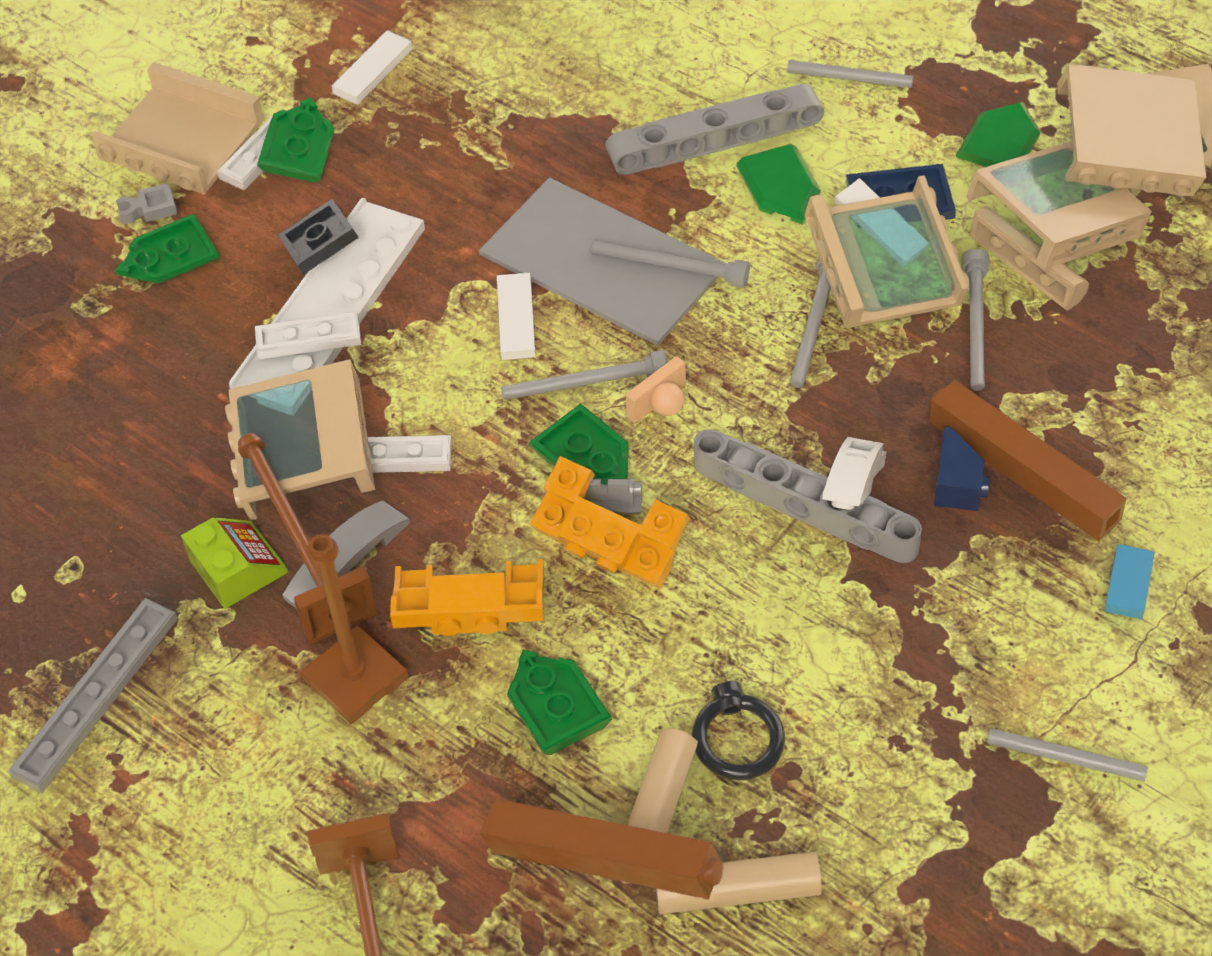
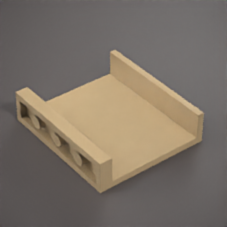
M153 62L147 69L152 89L114 134L109 136L97 131L92 133L91 136L98 158L127 167L132 171H139L153 176L160 181L179 185L186 190L205 194L219 177L217 171L237 152L265 120L260 97Z
M1068 63L1057 83L1058 94L1069 95L1075 159L1065 175V180L1079 182L1084 185L1096 184L1111 186L1117 189L1128 188L1144 190L1145 192L1176 194L1177 196H1194L1206 179L1194 80Z

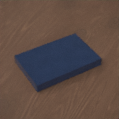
M943 164L846 174L847 187L860 178L880 198L913 192L918 176H925L929 188H933L935 191L936 206L939 214L943 215L946 220L955 219L956 209ZM914 206L892 209L907 224L921 223L918 211Z

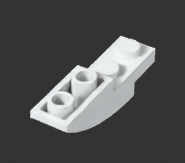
M847 437L832 465L822 499L832 501L831 505L840 509H854V505L860 506L871 493L873 478L885 464L887 451H882L884 443Z

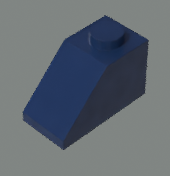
M944 427L934 506L978 511L980 497H988L990 476L983 475L984 460L951 427Z

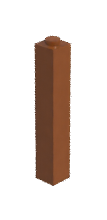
M956 380L952 381L946 388L938 389L931 397L929 402L931 406L929 422L942 432H944V427H951L986 463L1097 541H1100L1122 520L1126 497Z
M495 799L480 830L481 836L494 854L707 900L710 898L714 885L719 884L723 875V862L712 842Z

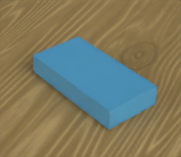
M1117 544L1104 612L1143 619L1155 551Z

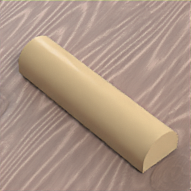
M988 206L975 211L970 232L972 239L1065 310H1070L1083 299L1089 287L1088 281L1064 263L1044 270L1035 262L1041 248L1039 244Z
M663 729L660 731L627 823L628 826L663 833L668 832L698 741L692 736L677 729Z
M815 851L723 862L721 881L718 885H714L709 900L656 889L659 914L821 895L822 885L818 856Z

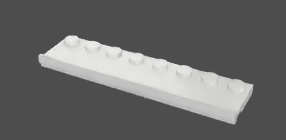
M362 197L347 217L348 222L359 238L308 271L271 324L357 311L360 324L425 230L424 220L366 202V198ZM255 345L229 381L230 389L332 364L343 348L259 360ZM305 382L249 396L248 398L258 401V404L262 407L295 418L313 392L312 383Z

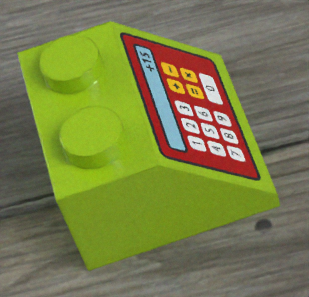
M213 517L181 535L189 561L224 609L288 573L287 567L252 521Z

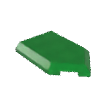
M311 97L301 101L300 105L287 111L283 109L272 114L257 162V166L263 172L312 183L320 181L335 128L328 119L323 117L318 110L317 104Z
M1023 101L984 111L979 114L957 151L956 157L984 167L1021 157L1032 151L1040 137L1041 131Z
M787 144L742 157L736 163V167L759 211L771 215L775 212L790 217V221L799 224L804 223L810 196L820 195L821 190L797 146Z
M191 214L135 237L129 246L128 255L124 262H120L115 273L118 276L159 284L217 260L220 256L195 214Z
M581 403L528 442L529 446L553 467H555L561 456L592 470L595 474L593 479H601L602 485H608V479H628L629 442Z
M522 650L518 661L519 666L514 680L511 681L507 697L544 755H552L605 728L612 720L611 715L574 660L561 657L556 660L538 656L537 652Z

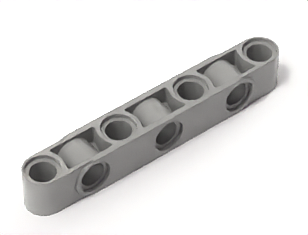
M799 84L619 131L607 139L605 147L616 171L619 174L626 175L651 168L663 167L817 124L823 118L825 111L814 89L809 84Z
M704 430L695 436L694 467L701 475L860 548L876 552L893 561L908 563L918 556L922 527L915 517L890 507L869 495L860 506L854 505V509L836 508L831 505L832 501L822 499L828 477L716 430Z

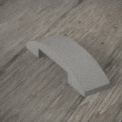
M380 501L363 509L344 522L329 535L338 546V556L334 560L337 576L340 577L346 574L379 542L386 546L410 523V519L386 502ZM305 563L295 574L282 595L283 599L295 608V596L317 587Z

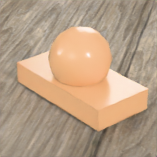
M677 356L627 392V417L636 423L652 410H655L656 413L662 416H672L679 413L685 401V396L681 389L686 385L685 362Z

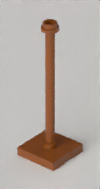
M248 433L239 439L238 452L242 458L250 459L317 586L294 597L302 632L310 646L336 633L318 565L312 563L308 558L307 547L310 540L262 452L265 449V442L256 433ZM364 566L338 577L350 626L376 616L377 612L370 577Z
M319 534L310 540L307 554L309 560L318 565L338 641L300 672L302 679L352 725L368 712L375 703L406 681L409 676L407 669L361 627L357 625L351 630L334 560L338 556V546L330 536Z
M388 813L307 830L309 846L313 857H315L320 875L350 868L365 956H382L366 865L399 857Z

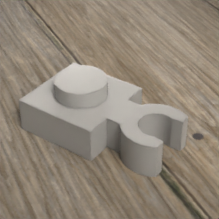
M169 183L138 190V198L122 197L116 200L122 224L132 223L140 216H144L145 221L148 222L177 214Z

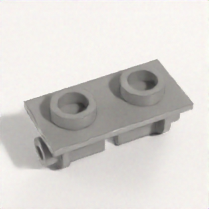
M634 478L608 479V485H602L601 479H592L584 499L616 514H641V481H634Z

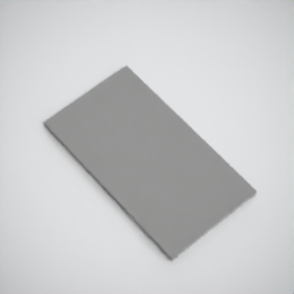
M550 177L479 250V255L516 274L530 273L531 281L657 346L663 342L667 335L719 277L593 254L590 251L592 241L597 240L726 264Z

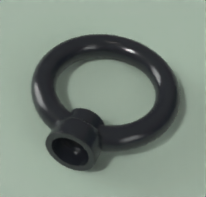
M726 681L714 686L711 690L713 700L701 709L692 727V737L698 741L695 750L697 757L708 770L730 780H750L767 773L779 761L785 746V731L780 717L763 700L744 694L740 682ZM741 710H747L759 716L766 724L770 735L768 748L758 760L748 764L737 765L725 762L713 753L708 744L707 732L709 725L719 714L733 715Z

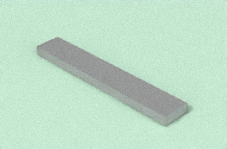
M145 598L8 770L10 776L43 793L177 621L176 613Z

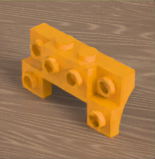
M560 456L543 487L547 493L530 522L533 529L565 544L564 549L578 558L584 559L585 555L597 559L595 563L597 566L610 573L615 574L618 569L661 589L671 571L677 546L690 520L688 514L658 500H654L642 525L637 524L585 500L584 496L595 474L592 470Z
M537 559V564L512 565V561H506V582L504 573L434 576L432 565H427V570L402 571L401 566H395V582L391 596L390 612L393 628L431 626L432 635L453 636L458 633L479 632L482 634H492L496 631H507V623L544 621L543 559Z

